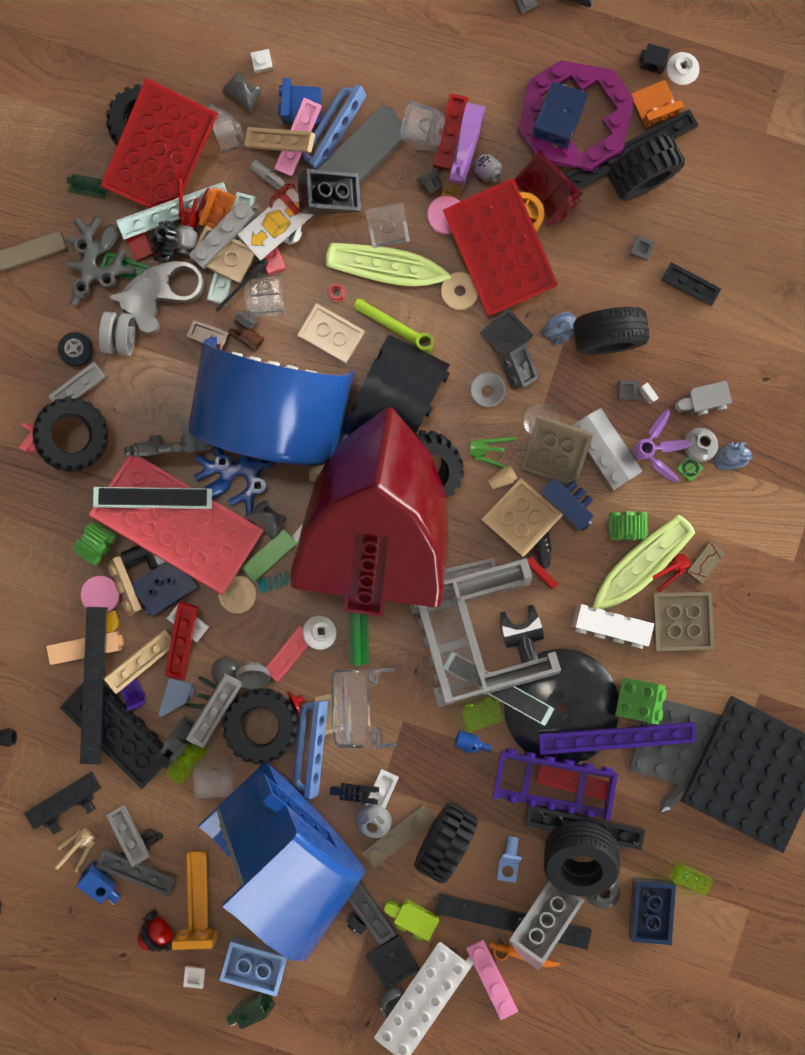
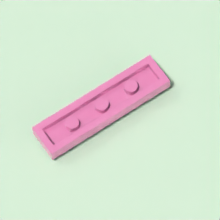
M304 98L291 130L312 132L322 105ZM281 151L274 169L293 177L303 152Z
M482 938L466 946L469 956L475 960L474 966L500 1020L517 1013L518 1009L484 939Z

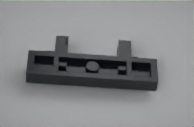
M90 772L24 814L33 830L43 825L45 828L49 827L54 835L63 830L58 825L59 814L75 804L77 806L81 804L82 807H85L87 810L86 814L94 811L96 807L91 801L94 799L93 793L102 787L94 773Z

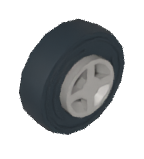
M78 332L68 333L59 341L58 354L66 364L74 367L82 366L91 359L93 346L89 338L84 334Z

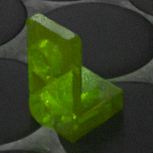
M678 861L670 877L679 886L682 887L683 885L702 896H707L714 881L711 877Z

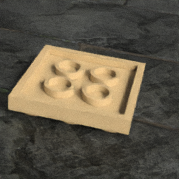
M520 478L481 520L517 553L524 557L563 514Z

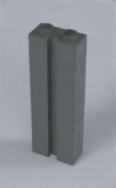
M382 104L317 170L358 173L359 186H361L410 137V125L404 119L400 120L393 108Z

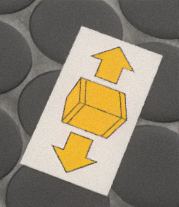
M291 187L237 235L261 261L312 217L313 214H300L299 197Z

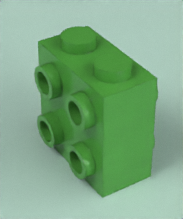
M623 677L615 716L659 725V721L663 717L662 704L667 695L666 686Z

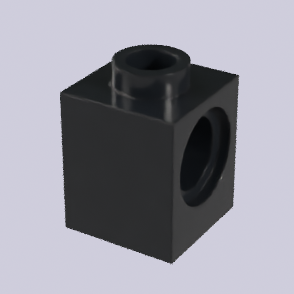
M648 43L646 50L642 49L639 61L642 62L640 69L662 74L670 49Z

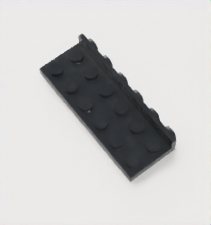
M83 683L60 707L80 729L82 723ZM104 685L102 750L143 789L163 768L165 762L172 755L165 751L159 761L153 760L162 749L164 743L159 739L156 732L150 730L145 725L143 719L137 717L132 710L127 711L126 704L122 703L118 699V695Z

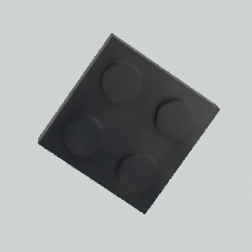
M509 308L480 332V335L498 355L508 352L520 344L527 343L534 336Z
M400 934L366 955L386 990L420 970L418 963Z

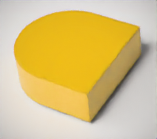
M116 610L108 612L107 632H113L120 625Z

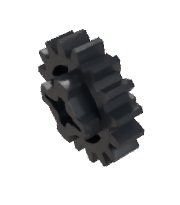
M162 220V222H159V227L156 226L155 233L151 237L152 251H154L152 256L156 261L166 263V261H169V256L172 257L173 250L177 246V239L175 237L177 232H174L176 228L174 222Z

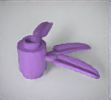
M666 410L657 418L648 431L650 437L637 442L633 446L632 453L638 460L649 458L653 462L652 467L672 482H678V477L660 459L655 460L652 457L655 450L661 449V452L664 453L681 450L691 445V442L688 440L661 442L660 446H655L652 439L659 436L670 415L669 410Z

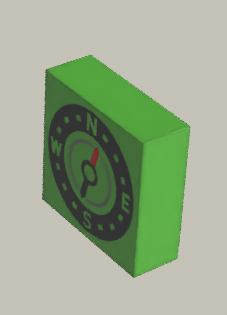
M687 457L676 470L691 482L704 467L697 461Z

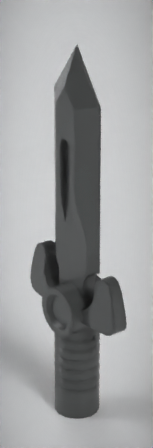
M676 783L661 801L660 812L671 810L684 794L687 786Z

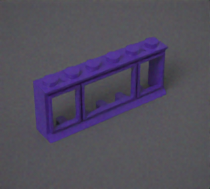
M505 748V751L500 750L492 794L493 799L502 798L513 803L518 801L527 803L530 806L539 805L550 810L560 809L571 814L576 812L585 814L588 817H602L610 821L618 774L613 771L614 768L602 766L601 769L594 768V764L586 762L578 765L575 764L574 760L563 759V762L556 761V757L544 755V758L536 757V753L527 751L524 754H519L516 749ZM504 758L527 762L521 793L499 789ZM533 764L580 772L575 803L528 794ZM587 774L609 778L604 808L582 804Z

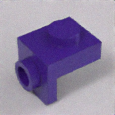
M136 677L120 691L126 702L127 711L138 709L145 704V693Z

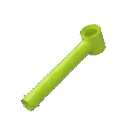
M358 298L353 306L356 312L359 311L402 336L415 344L416 348L426 353L432 351L433 338L430 334L417 333L366 303L365 299ZM427 340L430 344L427 347H422L420 342Z

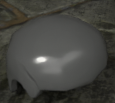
M230 657L216 660L212 666L214 681L218 684L224 673L235 678L236 671L240 668L239 663Z
M390 988L381 994L379 1008L384 1017L388 1018L405 993L403 989Z

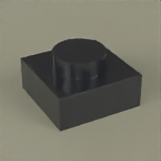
M352 911L347 917V926L354 933L358 932L361 935L366 930V925Z

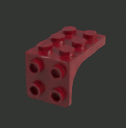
M541 151L536 153L515 178V182L526 193L533 194L541 201L544 212L549 219L545 223L547 227L551 225L556 226L559 222H563L568 216L567 212L571 208L574 209L581 200L579 198L583 195Z

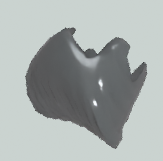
M238 72L224 86L223 93L236 100L251 113L262 90L257 85L255 87L251 86L243 75H240L241 73Z
M263 500L249 514L245 515V518L258 525L271 539H274L286 521V516L275 513L268 507L267 504L269 502Z

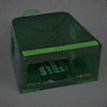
M256 992L237 1003L232 1013L226 1016L227 1022L230 1026L238 1024L239 1028L243 1029L266 1019L276 1004L271 995Z

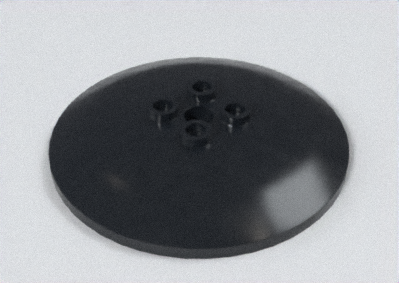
M552 649L537 655L540 659L547 657L548 653L556 652L561 668L560 674L515 686L554 708L547 724L544 726L504 703L505 719L512 737L524 751L536 753V757L544 758V755L556 757V761L563 762V759L574 760L576 764L588 760L601 750L540 755L538 734L616 728L619 716H615L619 695L610 674L594 658L575 650ZM560 702L568 704V710L565 713L558 711V704Z

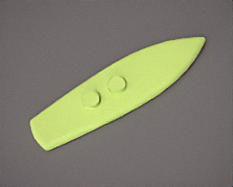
M331 243L326 253L327 267L383 283L401 286H426L451 278V275L435 262L404 250L370 245Z
M677 515L634 547L608 573L598 590L593 608L605 609L618 605L647 586L653 580V575L662 571L695 534L691 524L685 518Z

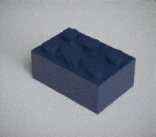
M633 877L628 934L632 942L672 945L676 885L671 880Z

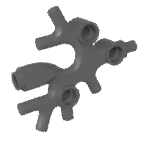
M96 216L90 226H86L80 218L75 219L73 223L80 230L82 236L76 239L69 235L66 239V242L73 245L78 253L83 256V259L79 262H67V269L80 272V279L76 280L73 284V297L69 302L74 306H77L80 299L83 300V298L91 294L90 284L93 281L98 280L105 289L112 290L117 285L116 276L120 274L134 275V267L122 265L126 252L119 249L109 267L100 268L96 265V257L111 249L120 235V229L109 224L104 229L99 241L94 242L92 239L93 235L102 221Z
M188 432L182 433V437H180L181 443L164 444V439L161 438V435H149L150 439H148V442L134 443L130 447H125L124 453L132 457L165 454V452H197L209 450L216 446L202 442Z

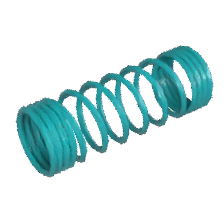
M284 571L286 584L281 573H279L281 586L275 574L276 587L271 576H269L271 589L265 577L264 579H257L260 593L267 592V587L272 591V585L277 589V583L280 588H282V582L287 586L288 580L290 584L286 572Z

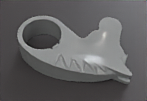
M166 262L141 273L121 293L111 295L110 298L120 303L123 312L134 315L139 328L145 334L154 335L160 329L159 321L156 319L158 303L160 301L184 304L195 302L204 292L205 281L197 267L190 263ZM182 270L195 272L199 280L197 289L188 296L174 294L169 286L170 279Z

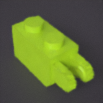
M393 900L385 902L384 911L394 918V923L399 930L403 932L408 930L413 933V937L416 939L429 941L439 922L438 915L410 900H405L402 904L393 902Z

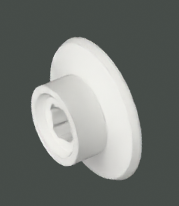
M679 52L672 55L667 61L666 73L669 79L676 84H690L699 74V64L691 54ZM684 64L686 68L682 69L681 65Z
M314 616L304 624L303 638L311 648L317 650L326 649L336 639V627L327 617ZM318 629H323L324 635H318Z

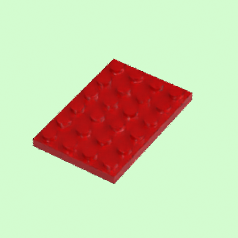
M145 77L100 186L148 208L179 198L178 178L182 179L184 192L218 116V112Z
M514 178L443 209L487 316L558 286Z

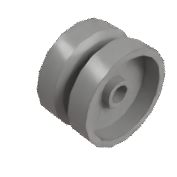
M105 311L102 315L99 329L101 352L103 354H114L117 350L119 355L130 356L133 352L136 335L134 315L122 313L118 317L116 312Z

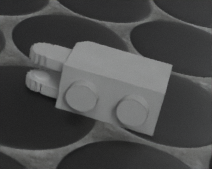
M727 380L693 388L687 394V398L681 399L675 404L674 409L679 413L690 411L691 414L697 413V416L708 414V410L715 409L716 412L727 409V406L732 403Z

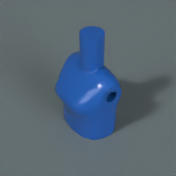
M461 730L458 731L455 739V747L462 749L465 753L477 752L479 749L490 753L492 748L491 745L481 742L476 734Z

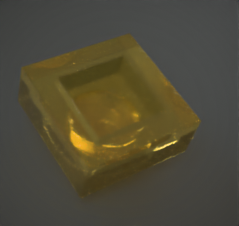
M444 181L442 194L460 199L463 185Z

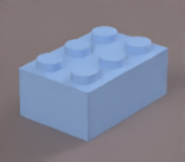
M233 936L219 981L277 997L288 958L267 945Z

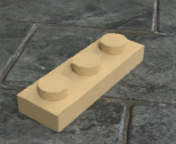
M115 557L108 563V570L110 575L114 576L118 594L122 596L123 608L131 616L137 614L141 607L121 557Z

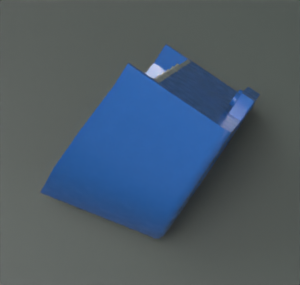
M263 763L198 825L229 856L234 864L233 869L238 876L236 879L241 885L222 906L269 947L291 961H306L366 872L363 865L340 835L313 805L268 763Z

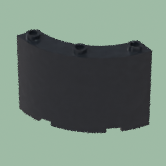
M388 334L377 359L374 360L355 398L356 401L349 411L341 431L350 435L381 411L391 407L407 426L417 434L424 417H429L433 409L430 405L441 383H446L450 372L447 371L450 364Z

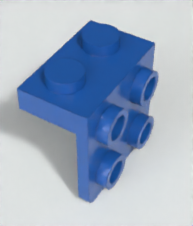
M283 78L282 85H279V97H282V101L278 103V115H281L282 122L294 123L304 98L321 105L322 89L320 87L292 86L290 78ZM321 110L317 117L315 125H318L320 123Z

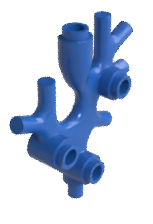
M218 447L213 449L216 455L215 462H211L201 454H198L195 460L203 465L204 470L194 475L197 482L215 472L220 475L218 480L204 487L212 489V500L222 495L229 488L235 476L242 475L246 478V489L228 499L231 506L241 501L245 502L246 514H249L254 509V497L262 495L267 491V484L259 478V473L263 469L272 468L277 463L273 461L263 463V459L251 460L248 456L240 454V459L237 463H232V460L227 455H224ZM221 460H226L225 465L220 464ZM261 483V488L256 489V484Z

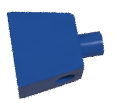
M93 860L80 874L76 886L100 904L107 899L115 905L122 896L114 889L116 880L107 872L96 868L97 862Z

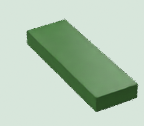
M284 529L249 560L242 569L256 582L257 579L288 553L297 542Z

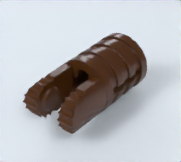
M234 320L233 323L243 332L240 334L235 329L230 328L228 330L229 334L243 342L254 352L257 351L262 345L264 337Z

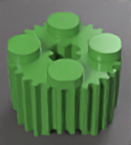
M623 511L622 515H620V512H609L608 536H611V540L617 541L646 539V536H648L647 512H636V515L634 511Z
M91 521L84 529L85 532L80 540L77 539L72 549L76 551L75 553L97 566L102 559L101 556H107L112 550L110 544L116 540L118 535L101 523H93Z

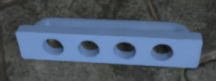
M356 84L354 89L346 87L337 93L314 132L315 138L312 149L346 95H349L313 157L310 156V153H303L304 161L309 163L312 169L317 170L332 155L367 96L362 86Z
M326 700L305 703L301 707L299 715L293 784L298 791L304 792V798L308 799L319 795L328 701ZM309 710H313L306 785L301 783L307 713Z

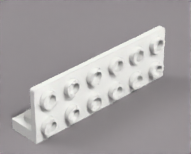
M439 942L374 1039L394 1055H411L475 963V960L468 957L465 961L443 943Z

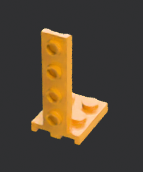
M188 851V929L179 931L172 941V950L212 949L219 938V929L209 928L207 851Z

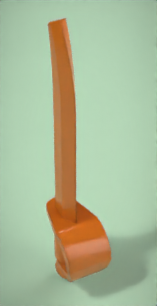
M494 941L489 943L490 949H493L492 953L495 959L504 961L509 956L523 960L517 951L511 948V943L508 946L500 943L496 945ZM496 951L504 953L505 956L503 958H498L496 956ZM546 960L542 967H556L560 963Z

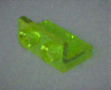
M493 696L482 699V703L475 705L474 702L463 706L464 709L461 710L468 733L504 721L498 699H493Z

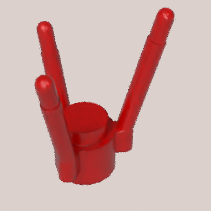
M178 178V217L182 218V225L194 228L197 221H199L198 215L206 202L205 196L210 188L206 189L197 211L198 198L194 199L192 208H186L184 211L182 179Z
M684 553L677 554L670 562V567L653 575L652 578L656 579L672 570L677 572L657 589L658 592L685 573L686 569L691 566L689 559Z

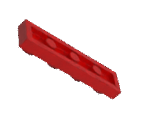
M452 93L449 95L433 162L434 168L438 167V169L451 171L468 97Z
M185 602L178 603L164 676L178 680L185 679L199 606Z
M540 765L535 782L577 793L580 773ZM586 776L583 795L605 801L609 781Z

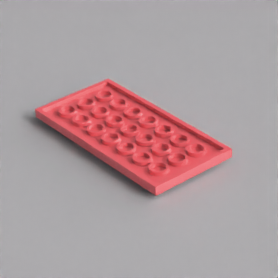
M131 455L126 459L108 486L192 488L142 457H132ZM212 500V509L93 508L89 513L91 518L222 596L263 533V529Z

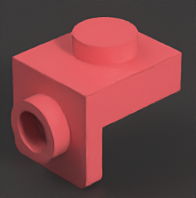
M24 422L22 426L29 430L30 433L19 448L31 454V452L36 451L32 435L34 424L31 422L29 425Z

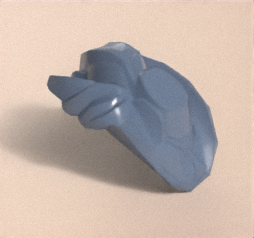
M569 311L557 314L546 323L541 333L552 341L550 344L552 346L569 341L574 334L573 323L576 317Z
M728 442L714 457L716 468L732 470L747 465L753 457L751 451L744 447L746 443Z

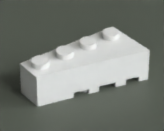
M577 604L571 627L576 628L575 632L587 634V631L594 633V637L605 639L606 636L613 637V642L624 644V641L632 642L631 646L643 649V645L649 646L654 623Z

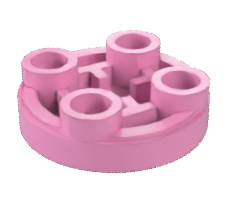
M440 196L431 202L427 211V219L434 232L452 234L443 209L460 202L458 199L452 196Z
M94 576L88 579L82 586L80 594L84 607L86 609L87 607H108V612L112 611L120 603V594H118L115 587L116 582L107 576Z

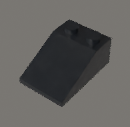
M305 169L297 175L300 214L322 215L361 212L358 173Z

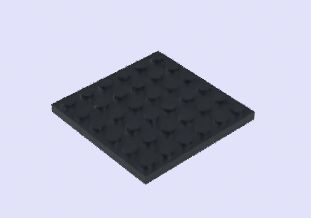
M730 696L680 802L784 853L805 808V733L734 696Z

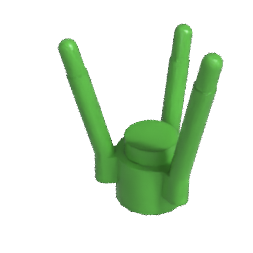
M516 438L477 439V441L471 442L470 456H475L474 460H481L503 468L506 465L485 458L482 455H486V451L504 452V448L487 447V443L515 441Z

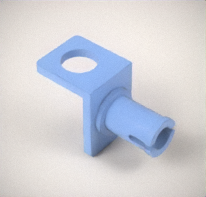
M507 837L505 854H502L499 858L497 880L512 883L517 881L518 865L522 857L517 856L519 841L517 837ZM505 866H510L513 869L511 877L503 875L502 869Z

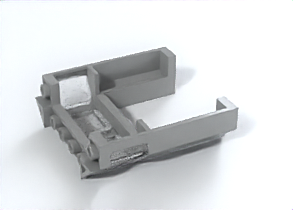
M527 558L444 581L442 603L439 607L410 604L413 618L421 616V618H418L420 629H425L426 636L423 637L425 647H430L431 655H428L430 665L435 666L437 672L433 674L435 683L441 686L433 689L438 707L560 674L561 668L556 652L548 653L547 657L486 674L466 603L531 585L532 574Z

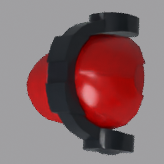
M154 909L143 918L144 922L137 939L138 945L142 949L151 950L152 952L164 950L167 952L172 949L171 940L173 933L163 919L154 918L158 913Z

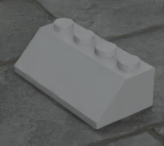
M601 408L572 425L573 427L594 433L586 456L610 492L643 472Z
M549 881L509 942L523 960L539 971L585 900L580 896L570 895L559 890Z

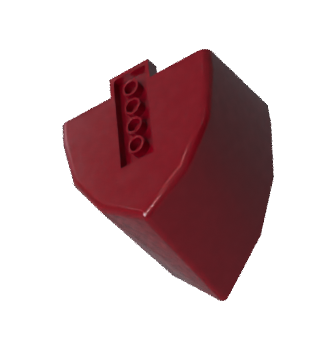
M388 407L344 438L317 475L291 566L290 586L292 588L344 595L343 612L383 617L385 601L427 607H439L442 603L448 548L446 493L430 452L393 408Z

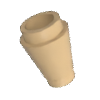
M510 465L508 467L504 466L488 479V482L494 490L512 484L518 478Z

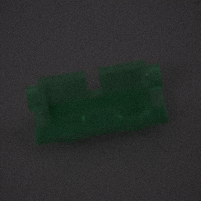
M77 174L67 177V184H69L68 192L105 199L107 189L100 186L103 179Z

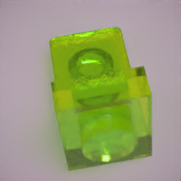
M189 742L166 774L179 785H182L196 764L208 752V749Z

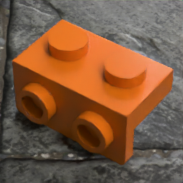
M217 187L208 190L205 196L206 205L200 210L198 215L200 219L199 225H206L214 229L233 209L237 196Z

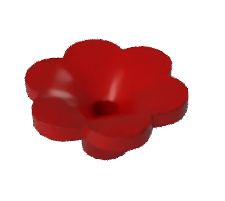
M288 691V697L297 714H300L299 704L305 702L303 695L295 697Z

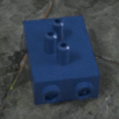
M552 82L535 122L532 137L568 149L586 105L588 94L580 89H572L562 83Z
M554 478L539 494L563 514L561 518L575 532L579 530L583 532L593 523L591 519L594 515L586 508L593 499L587 495L579 502L578 500L586 493L583 488H579L572 495L571 492L577 487L576 482L571 481L564 487Z
M167 562L132 583L137 599L140 598L144 604L142 605L144 612L147 615H151V617L157 616L200 588L194 578Z

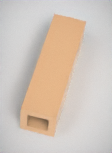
M119 631L107 633L106 654L121 651L122 646H124L123 636L119 634ZM85 638L46 646L50 665L83 659L85 656Z

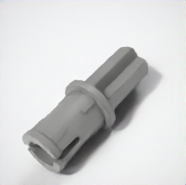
M257 159L250 165V170L260 176L263 182L266 181L278 191L283 188L285 182L275 175L272 169L266 168Z

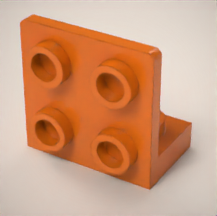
M665 80L631 94L645 129L679 115L684 107L681 100L674 101Z

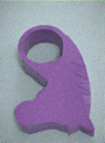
M469 102L466 104L448 181L449 186L461 189L465 187L484 119L485 106Z

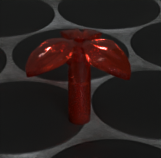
M288 183L279 188L270 198L269 207L272 209L275 200L281 199L296 216L299 213V208L286 194V191L295 188V185Z

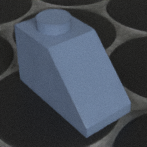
M169 678L158 716H165L188 703L190 699L193 700L196 689L193 688L195 683Z

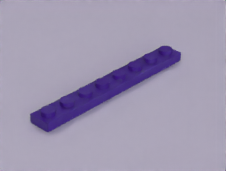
M694 722L544 733L538 734L540 755L695 743L696 729Z

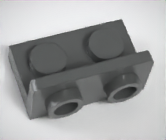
M526 343L498 355L507 381L512 389L524 388L539 378Z

